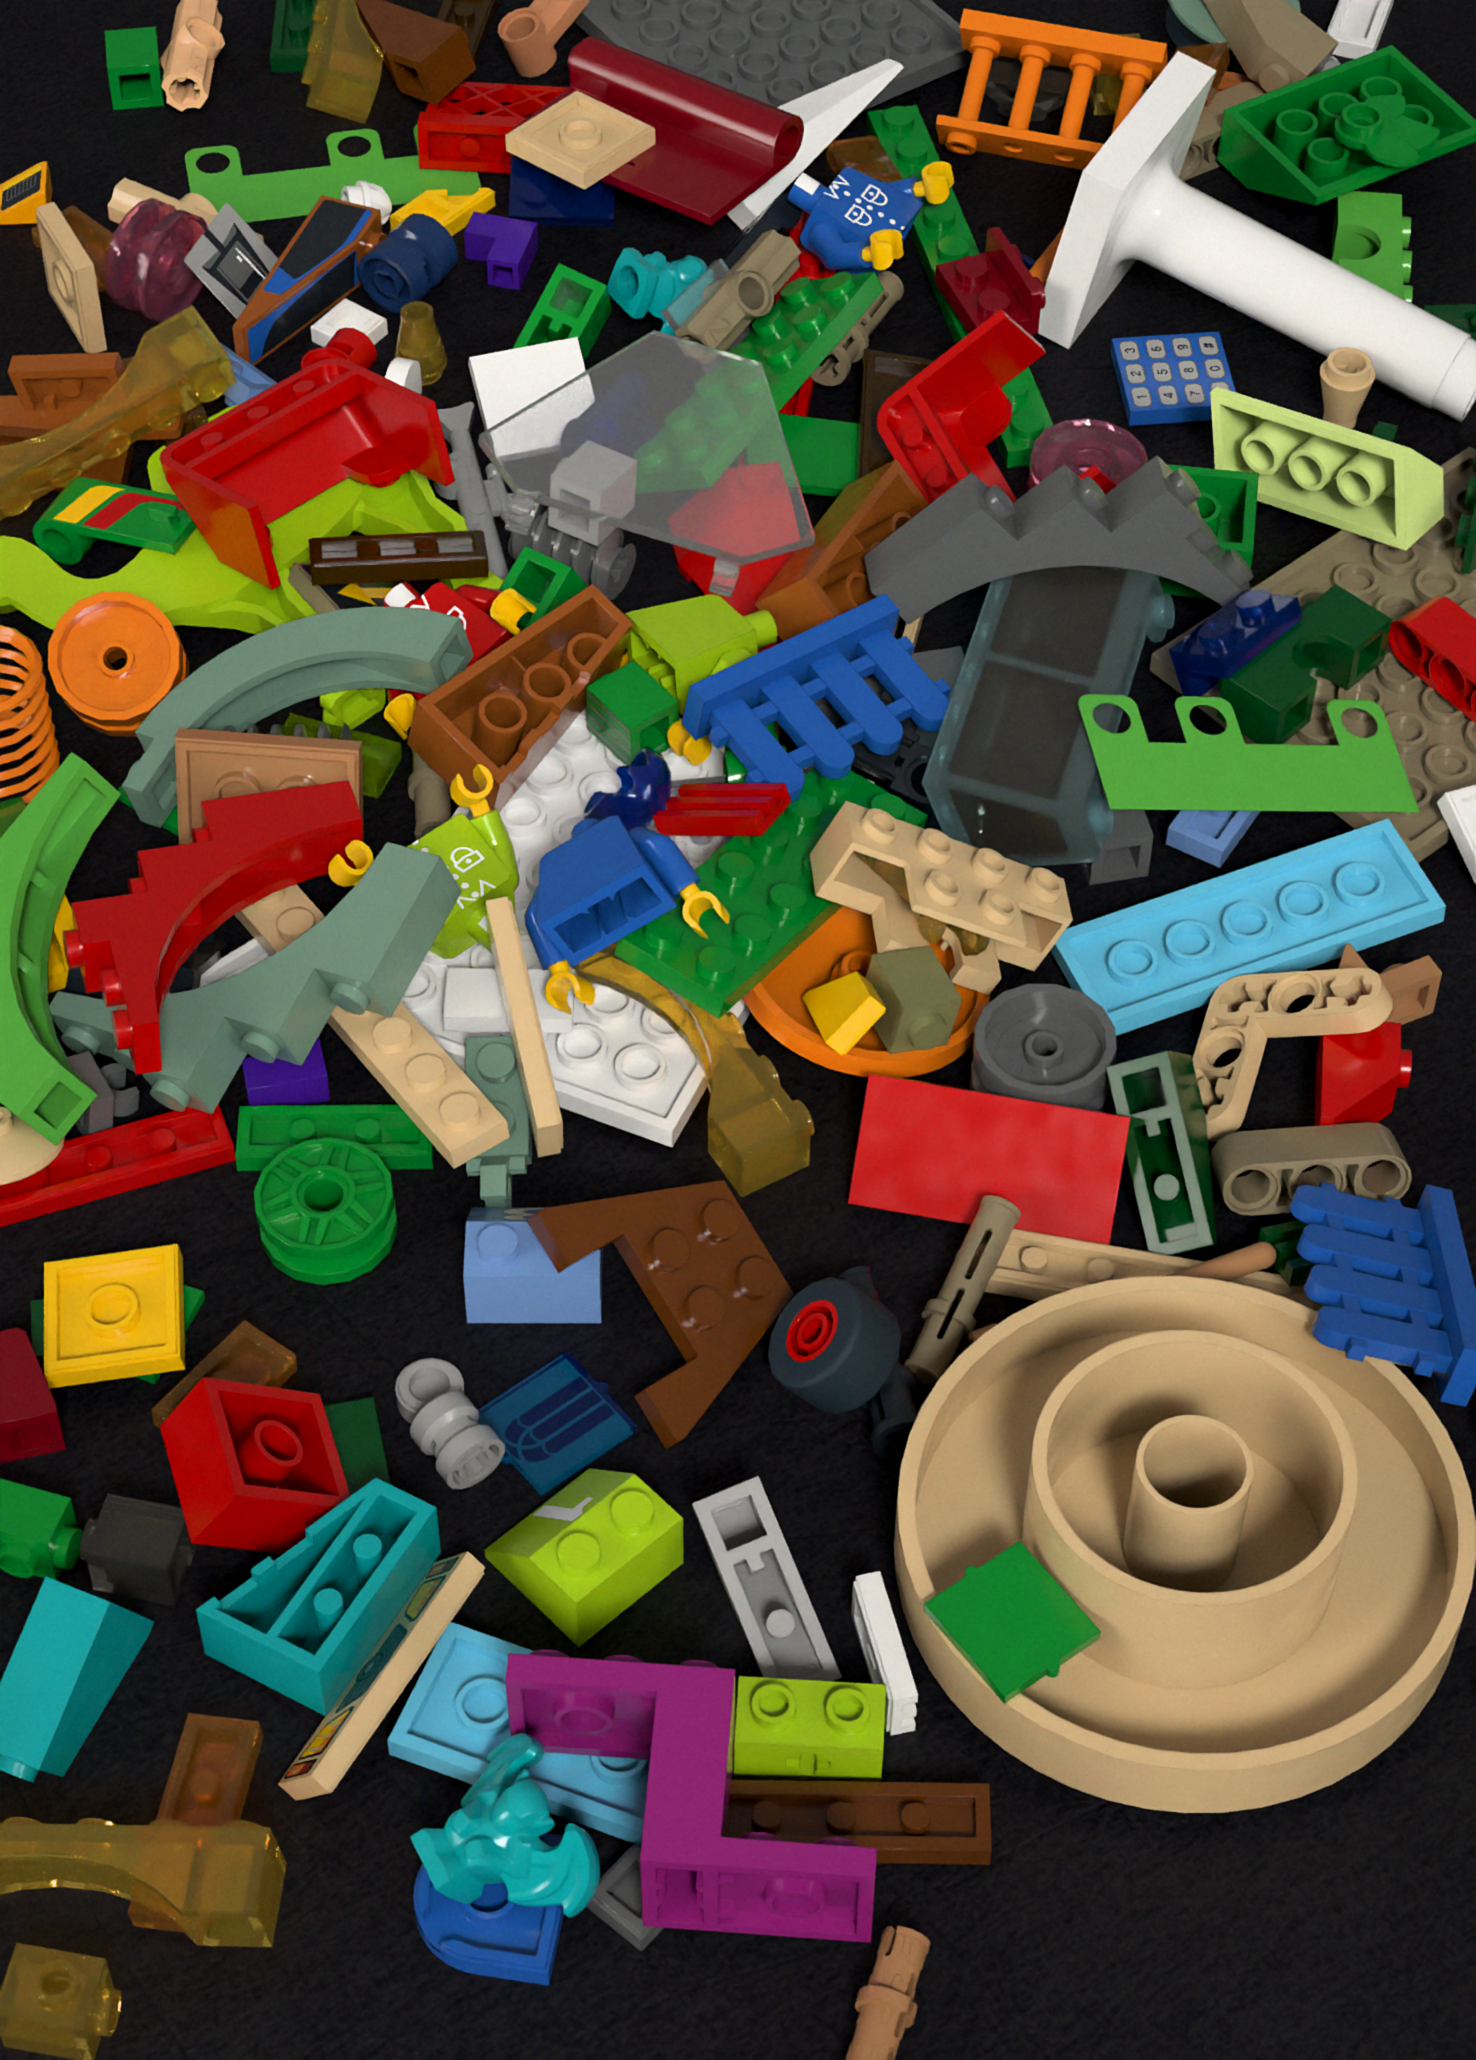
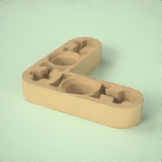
M1360 967L1248 974L1232 977L1223 982L1214 991L1210 999L1192 1059L1206 1114L1208 1142H1216L1224 1136L1234 1133L1241 1126L1246 1115L1268 1038L1355 1034L1368 1032L1380 1026L1392 1011L1393 999L1378 973L1370 968ZM1308 994L1315 995L1312 1003L1300 1012H1287L1289 1005L1295 999ZM1230 1049H1241L1238 1058L1227 1066L1214 1067L1216 1059L1222 1053Z

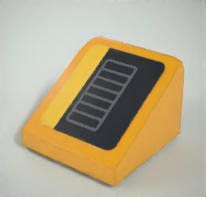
M48 161L40 162L0 184V225L37 224L36 207L52 202V184Z

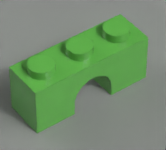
M1351 191L1337 197L1331 230V261L1412 303L1413 287L1412 285H1403V283H1409L1412 251L1403 250L1408 249L1411 217L1402 216V194Z

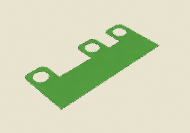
M417 124V125L414 127L413 132H414L415 141H416V145H417V149H418V124ZM372 129L342 131L330 134L326 138L330 166L243 176L239 153L233 146L222 145L196 148L185 154L190 192L200 194L214 205L217 212L221 210L225 203H228L246 223L307 216L322 195L340 200L343 186H355L358 180H366L368 183H374L382 187L389 196L392 205L407 204L426 190L447 189L448 196L473 195L481 188L478 172L419 169V155L384 159L379 134ZM358 136L367 139L371 144V148L362 156L349 157L339 152L338 144L345 138ZM208 153H220L227 156L230 160L229 166L219 173L202 172L197 168L196 162L201 156Z
M1086 694L1081 696L1078 701L1110 809L1420 813L1385 714L1377 703L1370 700L1334 699L1328 702L1326 706L1327 713L1339 745L1245 744L1232 705L1220 697L1182 696L1175 701V709L1186 743L1149 742L1137 704L1131 698L1124 695ZM1103 703H1110L1121 707L1130 717L1131 724L1129 729L1123 733L1105 731L1098 726L1093 718L1094 708ZM1199 705H1207L1217 709L1226 719L1227 727L1225 731L1218 735H1209L1199 731L1190 721L1189 714L1191 709ZM1350 708L1366 711L1377 723L1378 729L1376 734L1368 738L1353 735L1343 726L1341 721L1342 713Z

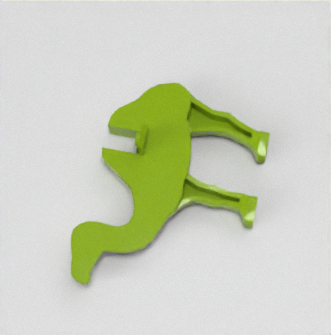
M238 405L228 407L220 411L219 413L209 417L208 422L214 420L215 418L221 416L222 414L228 412L229 410L235 408ZM163 445L148 460L147 469L151 490L175 495L166 481L160 462V454L166 448ZM411 469L401 475L396 483L382 488L371 487L368 484L347 477L267 524L266 526L270 529L273 539L271 551L281 585L273 590L219 561L197 526L175 554L143 548L121 570L99 579H84L73 576L64 571L45 552L22 538L0 536V614L20 610L36 622L54 630L58 620L78 601L100 592H129L151 601L171 621L173 626L187 625L237 629L256 635L281 624L317 614L288 581L293 563H310L309 539L349 536L354 530L364 535L468 531L464 517L435 497L427 477ZM489 570V577L439 579L440 582L452 590L465 584L499 590L504 580ZM385 688L353 689L320 695V705L323 707V723H328L331 732L335 736H340L344 723L349 726L351 731L381 711L386 703Z

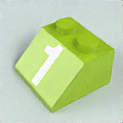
M589 1468L484 1550L485 1558L568 1638L580 1647L684 1563L683 1517L636 1474Z

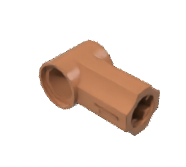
M534 0L528 8L516 9L508 13L498 25V34L519 75L529 78L546 73L553 67L557 60V52L554 48L555 43L583 11L590 0Z

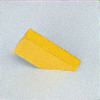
M479 188V191L473 195L448 196L447 189L426 190L390 215L391 231L406 217L415 213L425 214L434 218L453 236L468 225L473 212L485 214L495 206V191L490 188Z
M857 971L811 989L802 997L825 1043L841 1056L846 1054L886 1012V1007L873 984Z

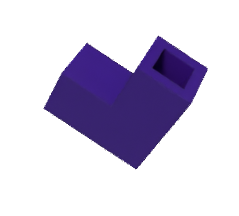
M473 212L464 231L466 259L487 262L488 285L520 290L538 251L537 222Z
M319 1036L302 1066L277 1058L274 1063H265L254 1057L244 1058L242 1062L249 1106L308 1105L330 1101L327 1071Z

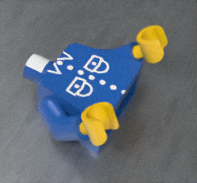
M944 161L926 165L922 169L923 181H919L916 177L886 182L876 180L853 168H844L831 185L826 187L807 174L802 173L791 188L787 201L810 214L800 235V240L803 246L819 258L826 269L838 273L849 272L850 275L875 272L878 276L879 272L892 265L893 259L898 260L903 257V243L924 204L921 202L922 197L925 196L926 200L932 204L943 203L950 194L949 188L954 184L951 164Z
M609 816L602 821L586 819L574 826L570 840L542 857L539 863V885L526 909L524 919L542 970L549 969L552 975L545 987V998L550 1005L571 1015L572 1012L567 1002V996L570 989L573 988L579 1001L591 1006L595 1000V990L592 984L586 979L571 973L567 962L573 967L677 907L674 898L682 897L685 902L682 912L684 920L700 937L709 938L699 925L701 914L708 909H715L725 923H729L730 916L727 909L712 893L701 891L697 885L701 879L677 844L669 836L642 826L629 830L619 816Z

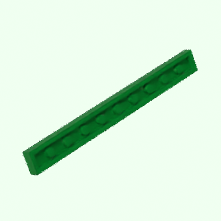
M917 105L893 106L888 109L867 112L866 129L888 182L916 177L919 181H923L922 169L930 163L940 161ZM950 187L948 198L941 204H932L926 200L925 196L922 197L921 202L924 204L909 233L953 340L957 344L969 333L935 283L936 265L967 256L978 255L980 252L954 191ZM1027 367L1002 387L1011 402L1012 416L1007 428L995 438V442L1006 468L1060 460L1062 443L1029 367Z

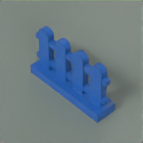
M885 593L690 685L682 725L695 740L709 734V740L717 749L727 745L749 771L746 775L745 783H785L792 801L791 803L800 798L803 791L805 775L802 769L813 765L821 775L827 778H844L850 773L854 760L852 745L862 741L870 751L876 754H892L897 751L902 739L903 727L900 722L909 717L923 730L938 731L943 729L948 722L951 712V703L948 700L951 687L943 678L935 682L929 678L911 657L914 645L907 636L899 639L893 636L900 609ZM873 674L896 701L885 706L863 679ZM825 697L847 725L836 729L814 702ZM777 721L798 746V749L787 753L765 726Z
M1320 1182L1318 1187L1312 1185L1299 1186L1296 1189L1289 1209L1295 1218L1309 1225L1304 1227L1296 1248L1304 1259L1317 1264L1312 1267L1308 1275L1304 1291L1311 1300L1326 1306L1319 1310L1311 1328L1315 1339L1327 1347L1345 1351L1347 1359L1363 1362L1364 1357L1369 1356L1413 1366L1414 1374L1431 1377L1432 1373H1434L1439 1400L1466 1407L1476 1387V1289L1452 1190L1426 1184L1416 1209L1402 1206L1399 1199L1385 1196L1383 1202L1338 1192L1336 1185Z

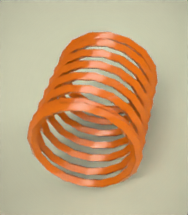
M0 625V642L9 643L25 654L0 648V657L12 659L27 668L25 670L21 667L0 663L1 673L16 675L25 681L20 683L0 679V688L18 691L12 696L0 695V731L9 728L20 729L13 735L0 739V748L18 743L29 734L33 735L29 742L14 752L1 755L0 765L18 760L40 745L32 758L17 768L0 772V781L23 775L42 762L38 770L21 783L1 788L0 798L25 791L40 781L35 788L21 797L25 804H29L59 768L60 752L57 748L58 741L54 736L55 726L51 720L52 710L48 705L49 694L45 689L46 678L42 673V657L31 639L14 628ZM17 706L24 708L20 712L11 711Z

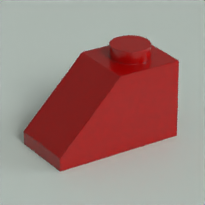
M1384 1021L1380 1026L1368 1032L1320 1035L1315 1062L1314 1126L1363 1122L1378 1123L1392 1113L1397 1087H1409L1412 1068V1051L1401 1049V1023Z

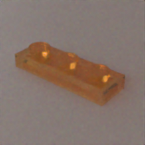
M188 1713L128 1909L129 1917L135 1927L206 1936L264 1737L259 1721Z

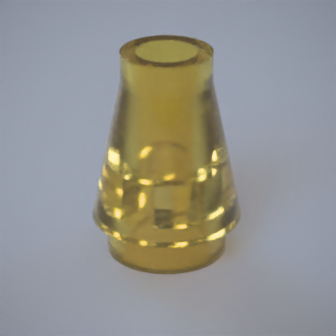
M421 301L407 303L400 311L401 322L393 360L396 357L417 360L421 369L422 386L429 385L440 379L447 365L448 358L434 320L433 308Z

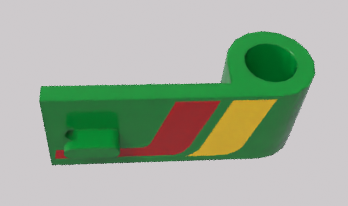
M76 477L69 481L35 523L33 537L38 547L50 558L63 564L74 565L81 561L97 539L175 554L196 528V525L176 495L86 477Z

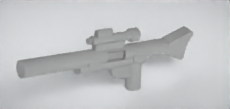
M467 402L453 408L437 409L444 438L450 443L452 449L449 459L455 482L444 486L428 477L427 479L433 481L434 488L440 497L448 500H457L460 514L464 517L468 531H484L488 555V570L505 580L509 572L493 517L501 516L505 523L512 522L513 515L520 512L516 495L506 492L503 481L505 474L500 463L493 462L488 464L485 468L487 480L482 478L470 435L474 419V404Z

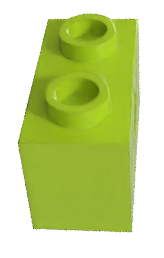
M739 1676L734 1739V1780L881 1782L886 1685Z

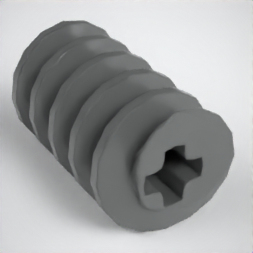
M537 494L530 497L513 524L508 542L510 557L516 561L523 547L527 546L572 567L587 586L595 585L610 601L614 600L624 589L634 569L637 557L636 546L631 543L623 548L624 533L619 528H616L598 547L548 526L549 507L546 510L545 499Z

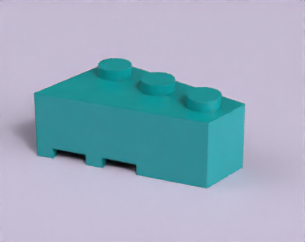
M374 1478L306 1528V1538L273 1561L268 1556L251 1569L252 1577L223 1599L218 1601L214 1596L196 1609L204 1653L324 1716L327 1715L441 1553L437 1508L378 1478Z

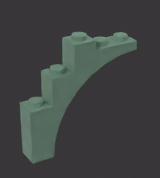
M386 842L356 886L325 918L287 947L238 974L193 990L167 994L163 1002L159 1025L162 1071L142 1074L152 1087L150 1090L151 1096L162 1105L175 1111L183 1112L186 1107L213 1114L247 1053L265 1063H274L277 1058L302 1066L336 1005L356 1015H362L366 1010L391 1018L462 892L442 858L438 855ZM58 991L49 1007L53 1022L63 1033L61 1041L78 1054L90 1051L92 1057H95L96 1053L110 1056L116 1062L124 1064L127 1069L135 1072L129 1049L117 1050L111 1011L118 1010L117 1006L106 1007L104 999Z

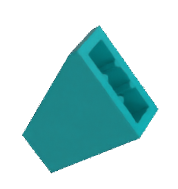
M45 1576L0 1682V1770L33 1783L39 1770L64 1777L148 1638L154 1621L112 1602Z

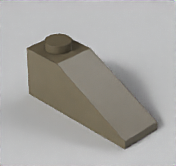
M1203 0L1247 77L1267 93L1322 72L1339 42L1285 0Z

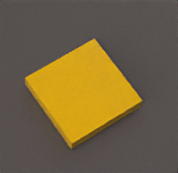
M178 1244L44 1263V1377L49 1389L185 1370L183 1256Z

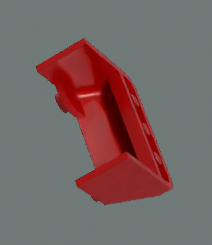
M1002 309L889 396L879 409L877 428L894 460L897 459L929 505L971 472L989 488L993 485L1000 487L1012 503L1017 500L986 445L1004 432L1012 416L1011 402L1002 387L1046 352L1037 340ZM1096 464L1078 476L1081 479H1084L1086 476L1092 478L1100 486L1104 494H1107L1118 485L1114 479Z
M342 358L325 359L305 367L164 448L160 454V462L167 483L218 560L271 590L281 585L271 551L273 547L270 529L266 526L275 519L347 477L368 484L371 487L382 488L396 483L401 475L412 469L444 486L455 482L435 401Z

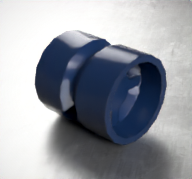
M413 213L399 223L388 234L387 238L376 244L361 258L358 265L359 278L363 288L373 301L392 313L404 314L417 305L429 293L431 288L438 285L455 269L458 263V249L452 236L443 225L425 214Z

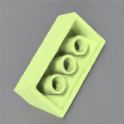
M1216 387L1210 392L1215 469L1259 473L1257 501L1405 551L1444 517L1443 468L1415 450L1220 387Z

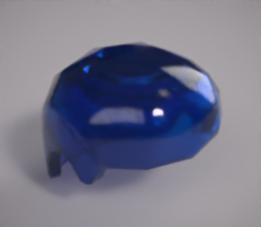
M645 747L637 753L630 766H619L616 772L620 777L621 787L616 793L598 791L590 797L583 812L584 820L596 819L602 821L609 816H619L629 830L639 826L649 829L655 824L654 814L658 810H666L665 803L671 797V771L662 754L651 747Z

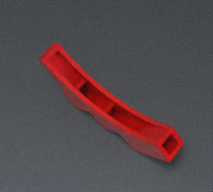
M349 780L201 801L202 827L192 828L193 843L137 851L139 877L128 879L129 894L71 903L74 929L62 932L68 969L80 968L86 993L102 991L105 1006H117L118 1010L111 1011L117 1050L129 1049L136 1075L162 1071L159 1025L163 1002L179 968L204 938L235 913L266 896L309 879L327 875L329 863L336 854H339L349 867L356 868L353 861L347 857L345 847L353 840L363 842L362 816Z

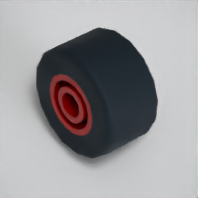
M833 1277L822 1279L809 1284L794 1295L780 1313L770 1337L768 1358L771 1371L785 1388L822 1411L840 1414L854 1410L873 1398L889 1379L899 1356L901 1333L896 1316L883 1303L848 1280Z

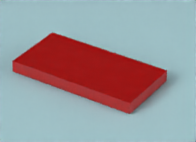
M870 1073L848 1204L971 1225L980 1208L979 1205L985 1195H994L1010 1201L1021 1211L1020 1219L1015 1224L1014 1229L1110 1245L1131 1116Z

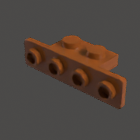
M119 352L14 355L11 358L8 374L18 395L0 396V425L131 437V440L178 439L182 434L190 399L185 390L135 392Z

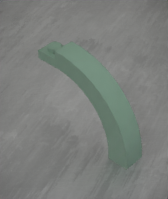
M372 606L341 609L281 624L225 650L178 684L150 712L135 731L145 753L132 765L122 787L139 819L142 822L161 828L177 805L175 735L179 728L224 731L225 726L233 725L236 732H243L248 729V726L254 725L258 721L288 706L320 695L344 690L391 688L428 695L465 670L474 657L459 617L408 607Z

